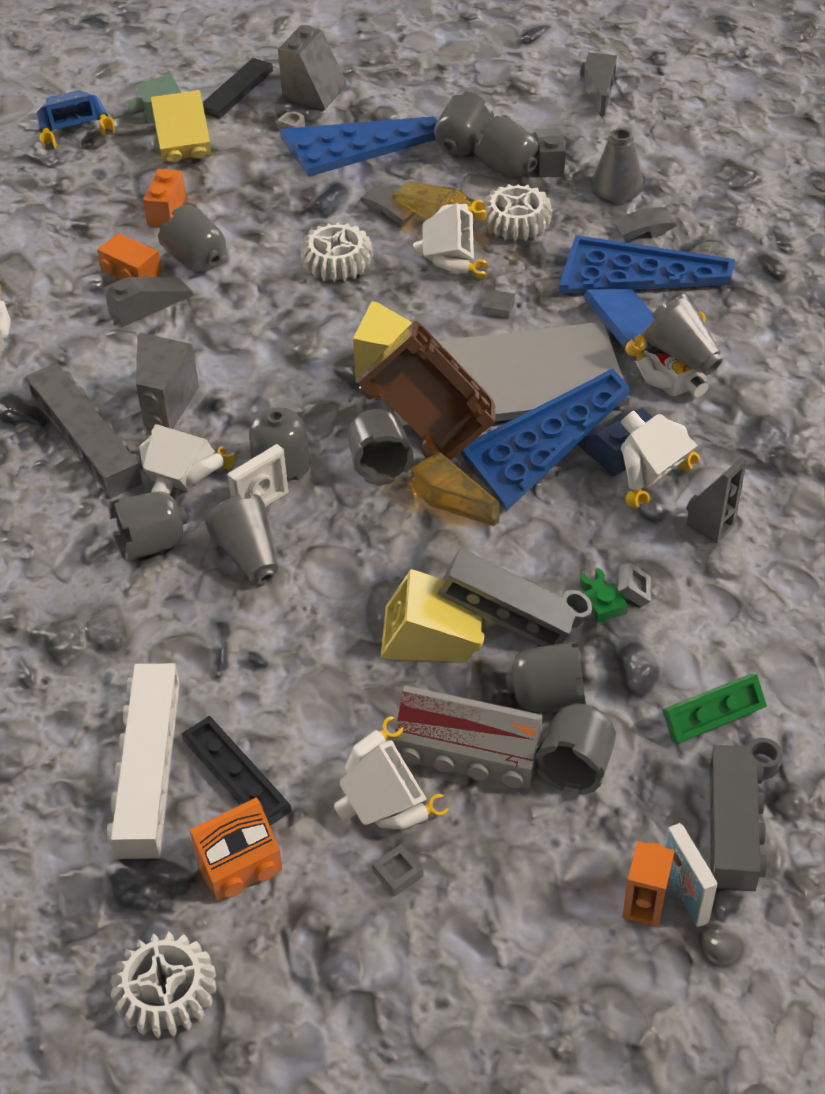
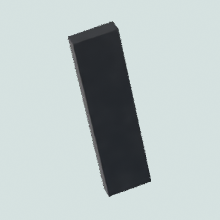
M256 58L249 60L202 102L204 113L219 119L222 118L273 71L272 63Z
M211 716L206 717L181 733L186 745L239 805L257 797L270 826L292 812L291 804Z

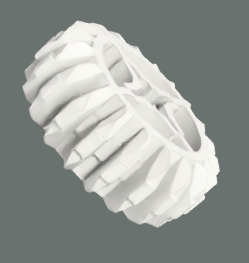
M508 184L506 188L500 186L497 191H490V195L485 196L484 204L487 218L483 221L484 227L488 228V233H494L496 238L502 236L505 241L508 239H514L515 242L517 239L526 241L529 237L536 239L537 234L542 235L544 230L549 228L552 218L550 198L546 197L545 192H539L538 188L531 189L529 185L524 187L519 184L517 186Z
M339 222L336 225L327 223L326 227L317 226V231L310 230L309 235L304 236L300 248L301 262L303 267L306 268L307 273L313 274L314 278L322 277L323 281L332 279L335 283L339 279H342L344 282L349 277L355 279L356 274H364V269L369 268L372 257L370 237L366 236L365 231H359L358 226L350 227L349 223L345 225H340Z
M168 932L164 940H159L158 936L153 933L151 943L146 945L138 939V950L126 949L124 954L126 961H116L115 968L117 974L111 975V984L114 988L111 990V998L113 1003H116L115 1009L118 1016L124 1017L126 1025L130 1028L137 1025L139 1033L143 1036L152 1028L154 1036L158 1039L163 1029H168L169 1033L174 1037L177 1032L176 1027L179 1025H183L184 1028L190 1030L192 1026L190 1019L192 1017L200 1020L203 1019L204 1013L202 1008L211 1007L213 1002L211 994H214L217 988L214 980L216 972L214 966L210 964L209 954L206 951L202 952L201 946L197 941L189 944L188 938L184 934L175 941L170 932ZM161 975H164L167 983L165 985L166 994H163ZM148 1003H156V1004H159L160 1006H151V1005H147V1004H148Z

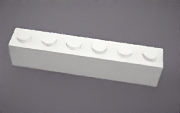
M175 663L135 664L133 678H128L127 696L130 698L129 705H124L123 723L126 726V733H121L119 737V751L123 755L122 762H117L115 767V780L118 784V792L112 793L111 811L114 814V821L107 825L108 845H113L117 859L160 858L180 684Z

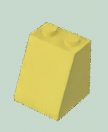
M200 90L151 97L155 130L162 162H177L181 159L203 158L206 155H211L210 138Z
M373 301L353 337L355 378L357 383L363 373L412 324L409 320Z
M410 569L385 606L381 658L390 660L467 662L475 651L478 652L483 645L484 633L481 632V625L484 617L438 595L443 579Z

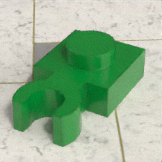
M600 568L595 569L596 580H589L584 573L580 574V587L591 601V613L597 623L627 614L628 604L621 593L618 592L614 582L605 585V574Z

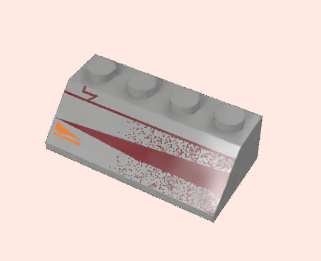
M404 685L395 730L396 733L403 727V733L399 739L394 741V745L406 764H418L435 768L444 773L453 772L467 775L475 780L498 782L510 788L531 789L538 764L535 754L541 743L542 715Z

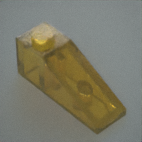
M407 181L392 196L394 200L427 220L433 217L444 205L458 203L471 206L475 201L452 187Z
M437 452L411 468L410 487L412 492L431 507L491 526L499 524V502L441 452Z

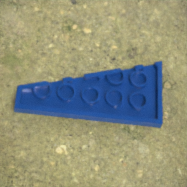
M434 116L287 128L280 129V138L307 176L310 177L436 140L434 128L437 119Z
M575 235L559 283L558 294L583 293L587 290L595 289L640 290L730 285L735 259Z
M611 369L476 438L461 451V455L507 512L630 394L629 385L614 369Z

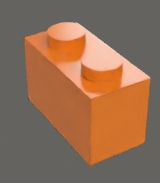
M157 169L143 198L147 225L159 227L162 223L167 225L174 216L171 212L183 205L186 192L182 171Z
M120 233L114 235L97 249L101 271L120 280L127 277H157L162 273L159 251Z
M637 841L627 879L622 918L659 927L675 850L665 848L658 843Z

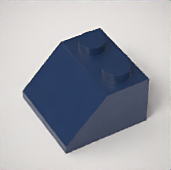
M643 408L632 410L645 423L653 418ZM632 411L620 413L596 426L577 444L612 476L626 470L621 446L630 433L620 422Z

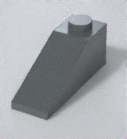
M589 52L586 62L582 61L580 76H584V88L599 115L605 116L616 74L617 55Z
M534 129V137L539 145L537 158L539 177H564L566 150L564 136L560 129Z
M127 277L104 287L109 314L121 327L193 296V291L179 277Z
M741 457L699 495H694L690 499L686 507L688 511L687 526L716 543L735 526L746 459Z

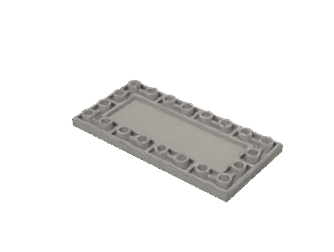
M603 321L438 341L490 395L495 403V422L515 419L611 369H614L623 379ZM629 395L617 406L629 405ZM393 409L394 415L400 420L405 432L414 433L415 431Z

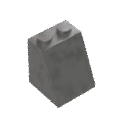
M300 25L278 48L283 100L325 111L347 86L344 75L322 30L312 28L309 25Z
M141 332L137 335L136 388L144 427L153 429L155 424L173 429L197 392L199 382L193 344Z

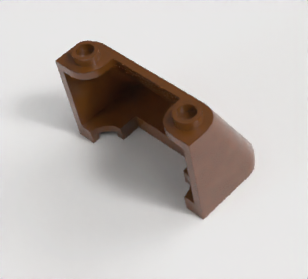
M418 321L410 324L363 373L358 381L359 389L369 400L374 398L378 401L383 398L422 438L423 448L421 451L430 462L433 463L435 461L441 468L495 423V403L490 395Z

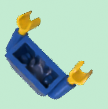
M77 90L46 98V105L37 110V120L41 133L39 139L43 150H46L45 145L47 143H53L54 148H56L57 143L53 132H51L52 130L92 120H99L100 134L102 136H106L105 129L112 130L114 134V119L107 117L108 114L101 100L96 95Z

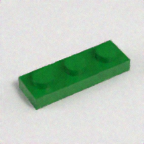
M748 674L666 707L662 711L672 742L680 743L767 707L758 675Z

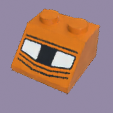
M257 797L189 829L198 869L216 902L226 897H234L241 893L244 888L258 881L269 880L278 871L283 869L280 849Z

